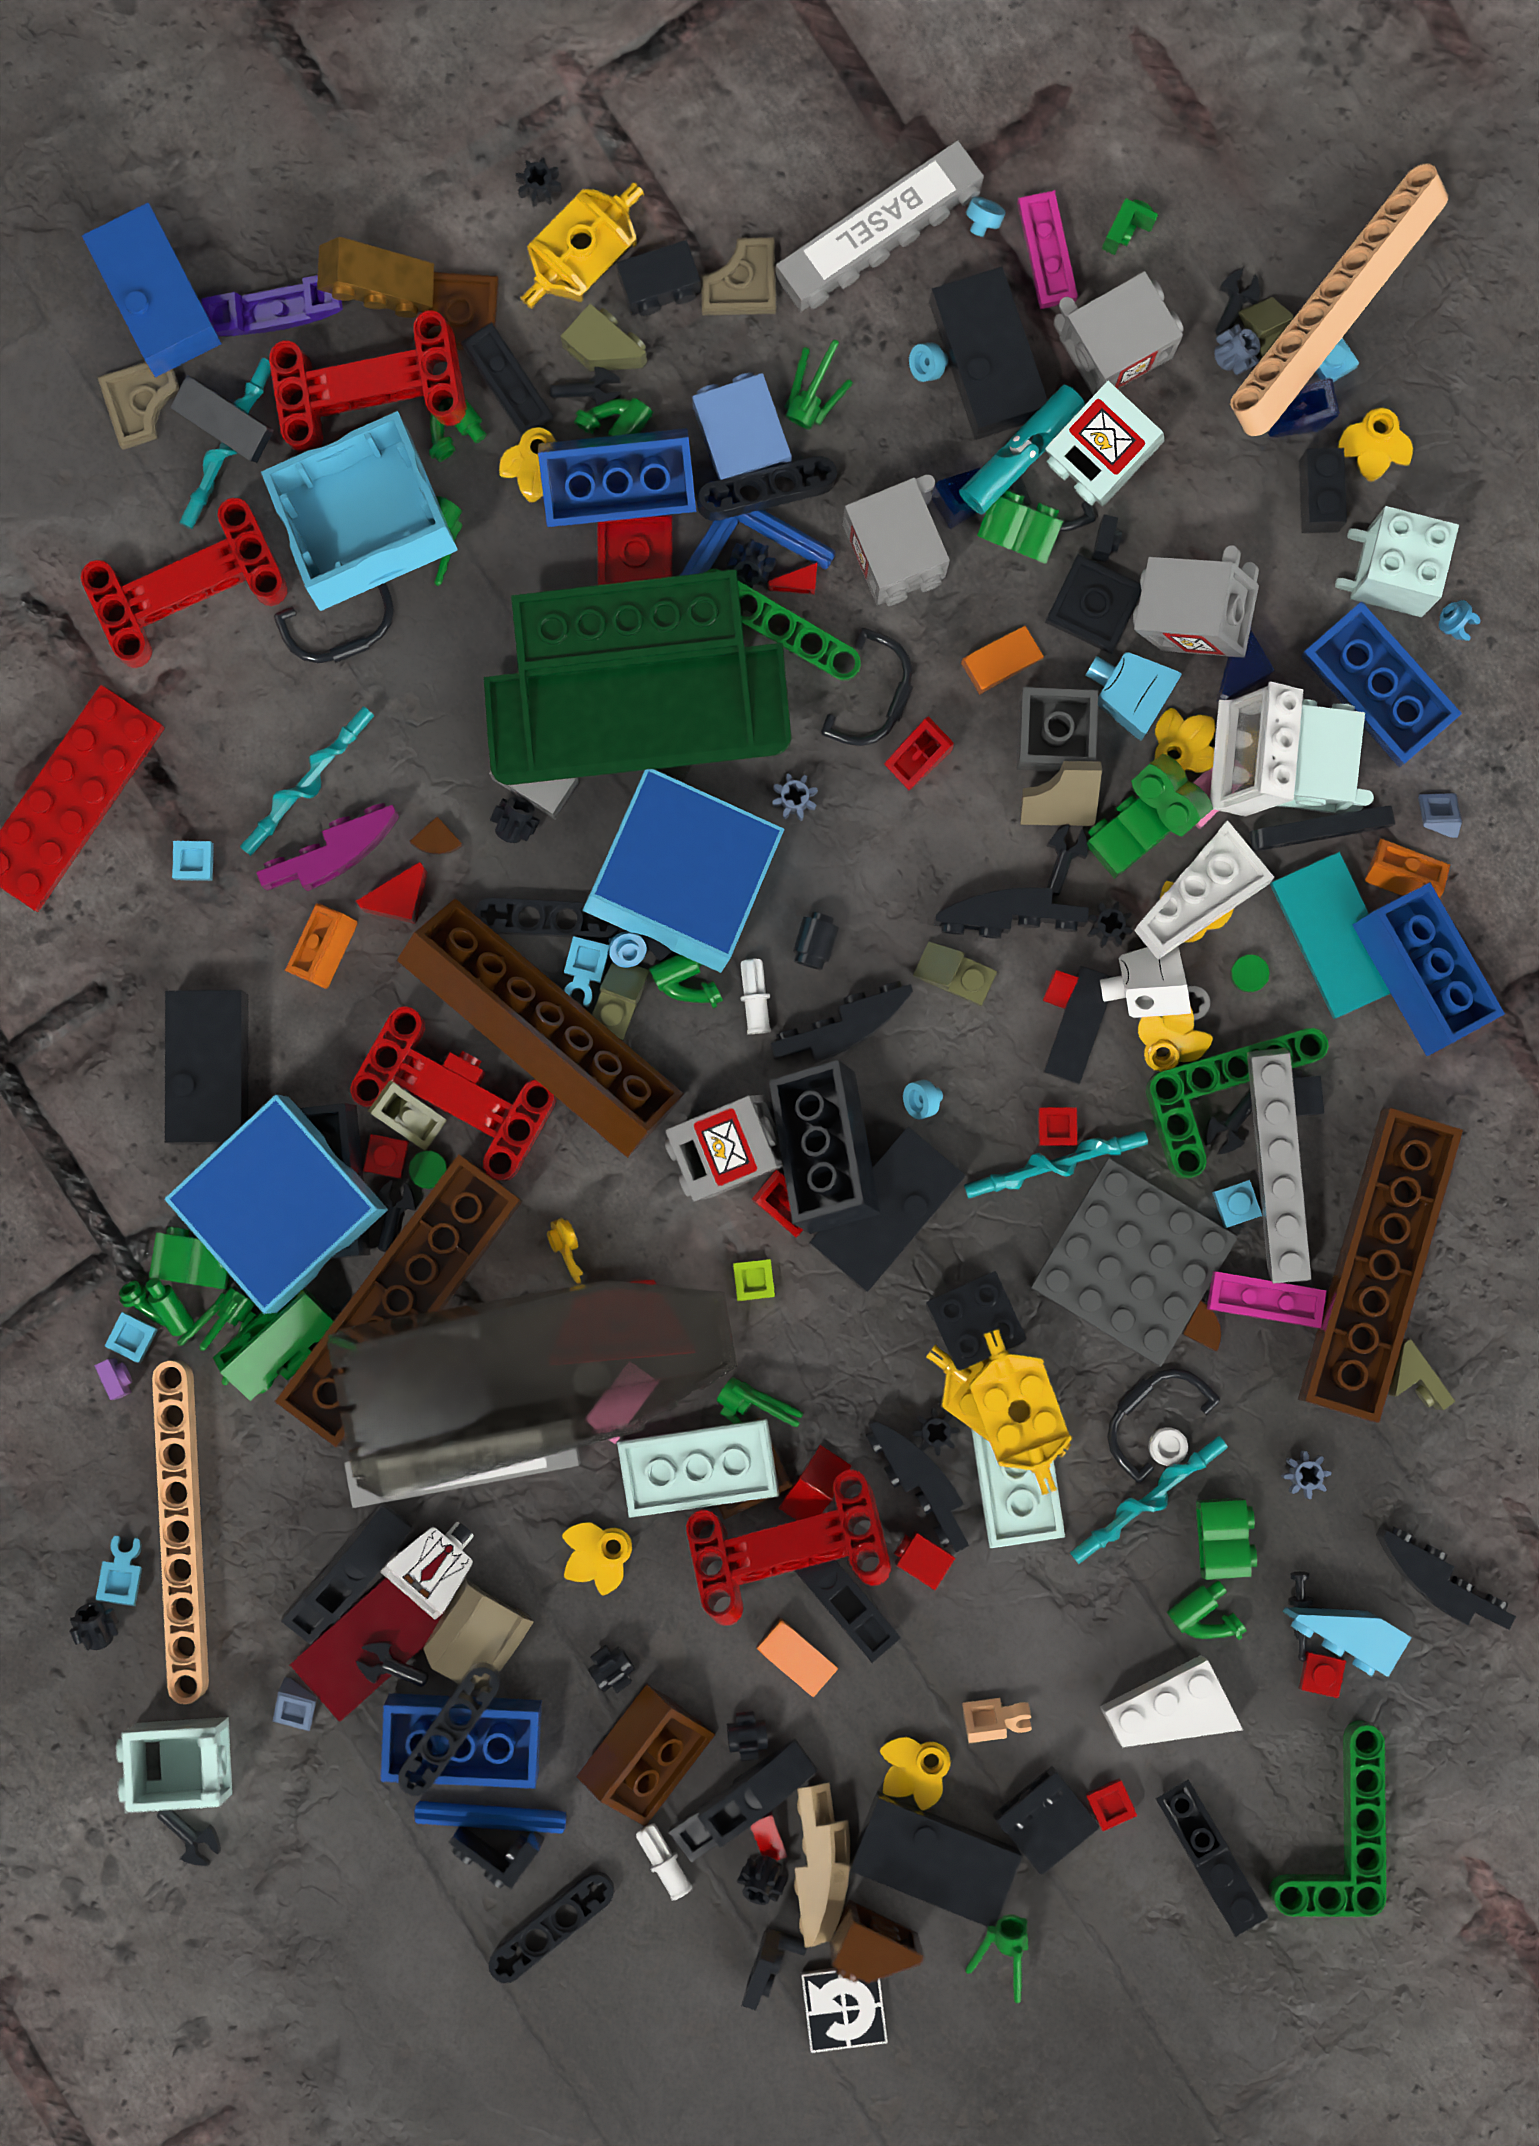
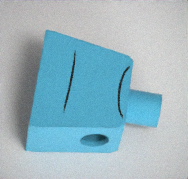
M1129 652L1124 653L1117 667L1096 656L1086 673L1087 677L1104 686L1098 696V706L1140 741L1148 732L1182 673Z

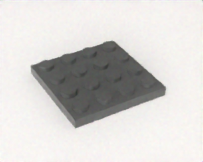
M1107 1159L1030 1288L1161 1367L1210 1286L1213 1272H1218L1238 1237L1111 1159Z

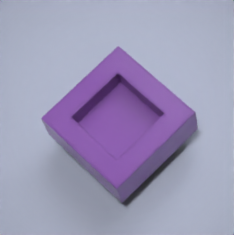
M116 1358L95 1365L110 1400H116L132 1393L128 1384L132 1383V1378L123 1362L118 1364Z

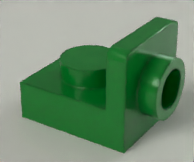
M1125 198L1105 239L1102 250L1115 255L1120 244L1127 247L1136 227L1151 232L1158 214L1153 211L1149 204L1141 200L1131 201Z

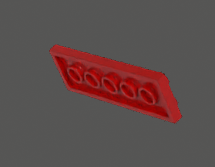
M100 685L0 829V888L34 911L39 912L165 727L103 685Z

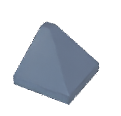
M1456 793L1419 794L1418 801L1423 827L1451 838L1458 837L1462 820Z
M284 1677L278 1691L273 1722L310 1731L317 1698L291 1678Z

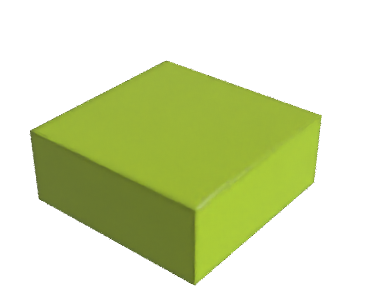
M771 1259L733 1263L737 1301L775 1297Z

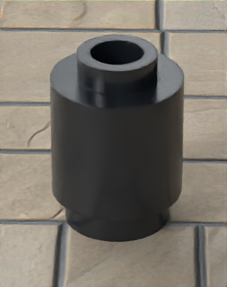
M812 912L811 918L803 917L793 952L796 953L795 963L823 970L824 963L829 962L839 927L833 925V917L817 912Z

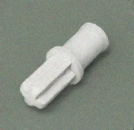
M761 959L744 960L741 962L744 991L741 1001H745L747 1034L771 1032L767 999L770 998V994H766L763 962Z
M650 1824L639 1830L636 1837L652 1863L650 1869L652 1872H657L670 1894L671 1900H677L690 1892L693 1886L689 1883L676 1860L678 1854L671 1852L657 1826Z

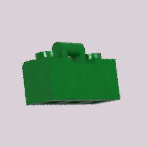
M304 1287L277 1313H260L213 1357V1360L219 1372L251 1401L257 1394L266 1392L272 1386L278 1373L287 1381L293 1377L313 1351L310 1346L314 1342L321 1340L334 1320L328 1310Z

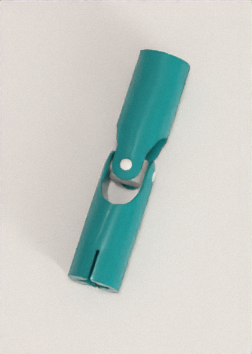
M1067 385L1061 386L1017 431L1009 442L1000 448L959 490L963 500L974 511L984 514L1026 469L1046 451L1045 448L1086 405L1082 397ZM1031 436H1033L1032 442L1028 440Z

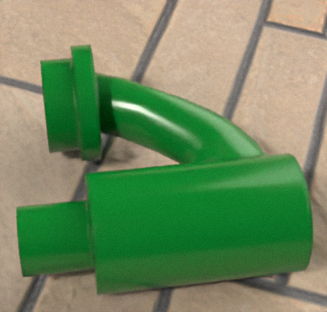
M453 398L443 399L439 404L438 411L444 412L452 407ZM465 398L466 413L463 419L454 426L462 436L468 434L477 444L487 434L480 426L482 418ZM430 414V432L433 447L430 449L429 455L431 458H436L438 462H442L449 458L456 448L450 436L444 437V425Z
M636 398L631 400L614 399L600 404L587 412L578 409L574 423L580 429L592 435L595 430H599L601 427L598 420L619 414V418L607 436L637 434L642 431L653 415V411Z
M677 954L649 968L659 991H663L664 994L675 1000L710 1003L713 1009L717 1007L718 1003L723 1001L714 981L701 983L702 990L683 987L679 984L700 973L699 967L702 966V964L685 956Z
M157 1277L149 1280L146 1283V1287L139 1284L138 1281H131L125 1284L119 1291L120 1302L124 1307L134 1306L152 1321L165 1326L172 1336L186 1333L194 1324L193 1318L170 1285H163Z
M1219 1580L1207 1589L1202 1584L1166 1612L1182 1634L1186 1633L1198 1639L1235 1636L1237 1640H1241L1243 1638L1242 1634L1247 1631L1233 1612L1229 1616L1224 1615L1221 1617L1224 1622L1223 1624H1202L1199 1622L1219 1606L1216 1601L1227 1593V1590Z

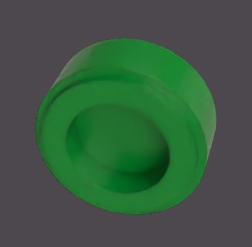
M1257 955L1242 956L1231 967V981L1240 991L1247 993L1256 992L1262 989L1268 982L1269 967Z
M423 1151L411 1160L409 1174L417 1186L424 1189H433L448 1169L445 1159L438 1153Z

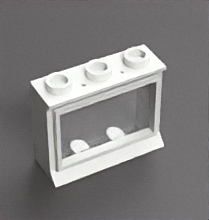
M1269 682L1268 686L1237 699L1219 700L1210 801L1214 810L1248 816L1294 800L1303 689Z

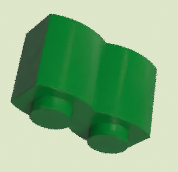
M1007 489L986 511L977 536L1032 559L1047 563L1064 522L1063 518L1058 517L1060 510L1041 502L1038 503L1037 508L1023 503L1024 495Z
M1161 754L1131 780L1132 786L1140 799L1147 805L1156 808L1162 823L1178 836L1182 837L1213 810L1212 803L1207 794L1199 786L1189 782L1181 765L1166 754Z
M1131 795L1116 808L1120 814L1115 819L1108 822L1104 818L1088 832L1092 837L1087 842L1088 849L1114 879L1171 832L1162 823L1157 809L1147 805L1140 798L1137 799L1134 795Z
M167 1226L166 1234L156 1232L149 1278L157 1277L160 1280L228 1289L230 1274L199 1239L189 1237L190 1230Z
M1243 1498L1196 1500L1201 1577L1205 1580L1251 1577V1567L1257 1566L1255 1544H1249V1529H1254L1255 1525L1253 1507L1247 1506L1246 1500Z

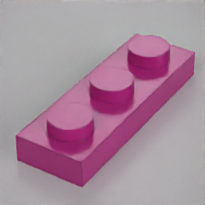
M1055 191L1018 198L1017 204L1040 309L1057 306L1064 297H1070L1076 302L1078 295Z
M1215 1271L1212 1274L1207 1309L1321 1328L1327 1290L1286 1283L1273 1284L1272 1281Z

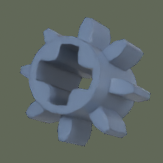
M1236 325L1216 337L1220 345L1215 348L1214 355L1222 369L1227 371L1233 369L1235 375H1239L1259 363L1255 355L1260 351V342L1256 334L1251 330L1244 329L1241 331L1240 326Z
M787 774V783L784 786L774 785V790L781 794V798L773 800L772 805L773 807L782 805L784 809L783 819L788 818L791 813L797 814L798 819L802 821L803 811L806 808L810 810L816 809V804L810 801L809 797L817 794L818 790L815 787L807 788L805 785L806 775L802 776L800 781L793 780L792 776ZM795 789L797 794H804L799 805H794L792 800H785L789 797L790 790Z
M1303 1450L1300 1453L1301 1460L1286 1459L1291 1467L1289 1473H1283L1281 1477L1290 1479L1293 1483L1289 1488L1290 1493L1295 1494L1302 1488L1305 1498L1311 1499L1312 1490L1316 1488L1324 1492L1327 1490L1322 1482L1324 1477L1332 1474L1330 1471L1322 1470L1320 1466L1324 1457L1318 1455L1313 1461H1309L1308 1452ZM1302 1467L1308 1469L1312 1467L1310 1475L1313 1479L1311 1482L1304 1480L1300 1482L1303 1476L1299 1471Z

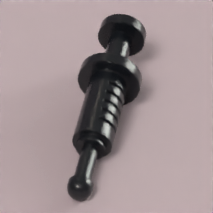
M1304 1571L1290 1573V1578L1295 1580L1296 1596L1288 1598V1604L1295 1608H1309L1310 1605H1313V1598L1305 1595V1580L1310 1579V1573ZM1294 1629V1636H1296V1639H1299L1298 1659L1304 1662L1307 1657L1305 1639H1308V1637Z

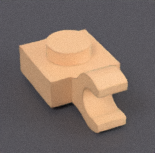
M1000 1698L962 1703L969 1743L1007 1738L1006 1729H1011L1017 1733L1032 1730L1029 1703L1021 1702L1002 1707Z

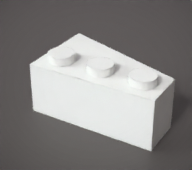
M1202 1655L1100 1706L1117 1742L1122 1747L1243 1730L1209 1661Z

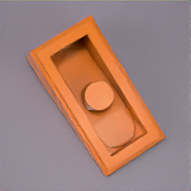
M1023 626L964 657L961 664L979 695L1042 660L1044 656L1027 627Z
M782 1617L756 1646L759 1652L812 1697L820 1691L838 1670L837 1666Z

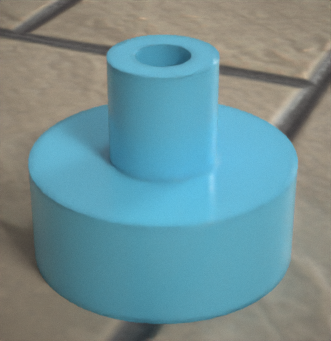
M973 197L966 211V215L974 221L970 231L978 236H984L987 227L999 228L1006 214L1001 206L981 197Z
M930 342L913 347L909 356V366L911 373L918 381L937 380L943 375L948 364V356L939 345Z
M924 1079L909 1083L903 1092V1102L907 1112L918 1120L935 1115L939 1110L940 1101L943 1099L941 1089Z

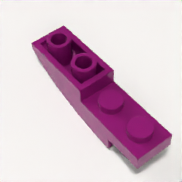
M380 803L365 809L364 816L351 820L350 816H346L330 822V828L322 831L326 846L321 847L319 843L309 845L299 850L300 856L287 861L285 857H279L264 863L265 869L256 872L261 886L266 891L299 879L302 887L308 892L330 882L362 861L379 845L399 819L397 810L393 805L386 807L385 803Z

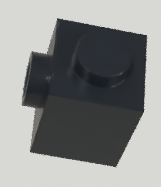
M1302 1070L1292 1071L1296 1117L1324 1114L1321 1076L1302 1077Z

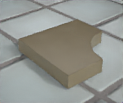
M774 237L737 238L735 253L729 262L716 272L701 275L702 315L776 314Z
M144 362L98 377L120 448L124 450L158 439L156 423L159 413L165 404L177 395L180 389L174 368L155 377L147 363Z
M1063 761L1060 771L1050 781L1037 787L1023 788L1020 825L1069 824V826H1095L1102 774L1101 762Z

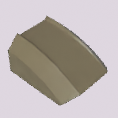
M464 1579L423 1649L433 1670L459 1684L468 1670L480 1662L492 1664L500 1672L533 1624V1620L529 1614L518 1608H512L482 1591L476 1584ZM484 1673L482 1677L473 1676L477 1680L474 1689L489 1685L490 1676Z

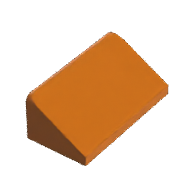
M1380 838L1365 881L1401 896L1431 883L1440 898L1445 889L1450 864Z
M316 903L285 971L327 989L358 922L341 912Z

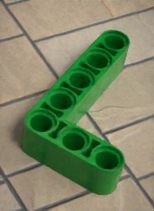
M710 569L704 573L717 572L720 570ZM738 581L740 599L750 596L755 598L758 604V608L753 615L748 617L742 616V624L774 643H783L784 649L838 680L849 681L856 677L861 668V659L856 650ZM777 615L786 616L790 621L788 632L781 636L774 635L769 630L771 619ZM809 634L818 635L823 643L821 650L814 655L806 654L801 648L803 638ZM841 653H848L855 660L853 670L847 674L838 673L833 666L835 657Z
M1307 1028L1169 1069L1153 1076L1147 1082L1146 1097L1171 1173L1181 1179L1193 1178L1203 1172L1207 1163L1206 1154L1189 1100L1250 1082L1247 1052L1266 1050L1267 1047L1275 1049L1285 1048L1290 1053L1292 1069L1322 1059L1328 1051L1329 1044L1326 1035L1319 1029ZM1307 1036L1315 1041L1317 1050L1314 1056L1305 1055L1300 1049V1042L1303 1037ZM1231 1058H1238L1243 1061L1245 1073L1242 1078L1234 1077L1228 1071V1063ZM1200 1068L1208 1073L1210 1081L1206 1088H1198L1192 1082V1073L1195 1069ZM1160 1079H1165L1172 1083L1174 1093L1170 1099H1162L1156 1093L1155 1087ZM1171 1115L1181 1117L1185 1123L1184 1132L1180 1136L1171 1134L1167 1128V1120ZM1183 1151L1192 1153L1196 1159L1195 1168L1191 1172L1182 1170L1178 1164V1157Z
M1353 1721L1346 1727L1343 1734L1344 1874H1284L1274 1878L1269 1885V1898L1284 1915L1291 1917H1371L1382 1912L1385 1907V1741L1380 1730L1367 1721ZM1362 1731H1370L1372 1735L1371 1744L1365 1749H1358L1355 1743L1357 1735ZM1362 1770H1371L1373 1776L1371 1783L1364 1788L1357 1787L1356 1777L1358 1773ZM1363 1809H1371L1373 1813L1372 1821L1366 1826H1358L1356 1823L1358 1813ZM1363 1848H1372V1860L1367 1865H1358L1356 1858L1359 1851ZM1286 1887H1296L1297 1897L1289 1904L1281 1903L1280 1894ZM1325 1887H1334V1899L1328 1904L1319 1903L1318 1897L1321 1890ZM1364 1887H1372L1374 1894L1371 1901L1366 1904H1358V1892Z

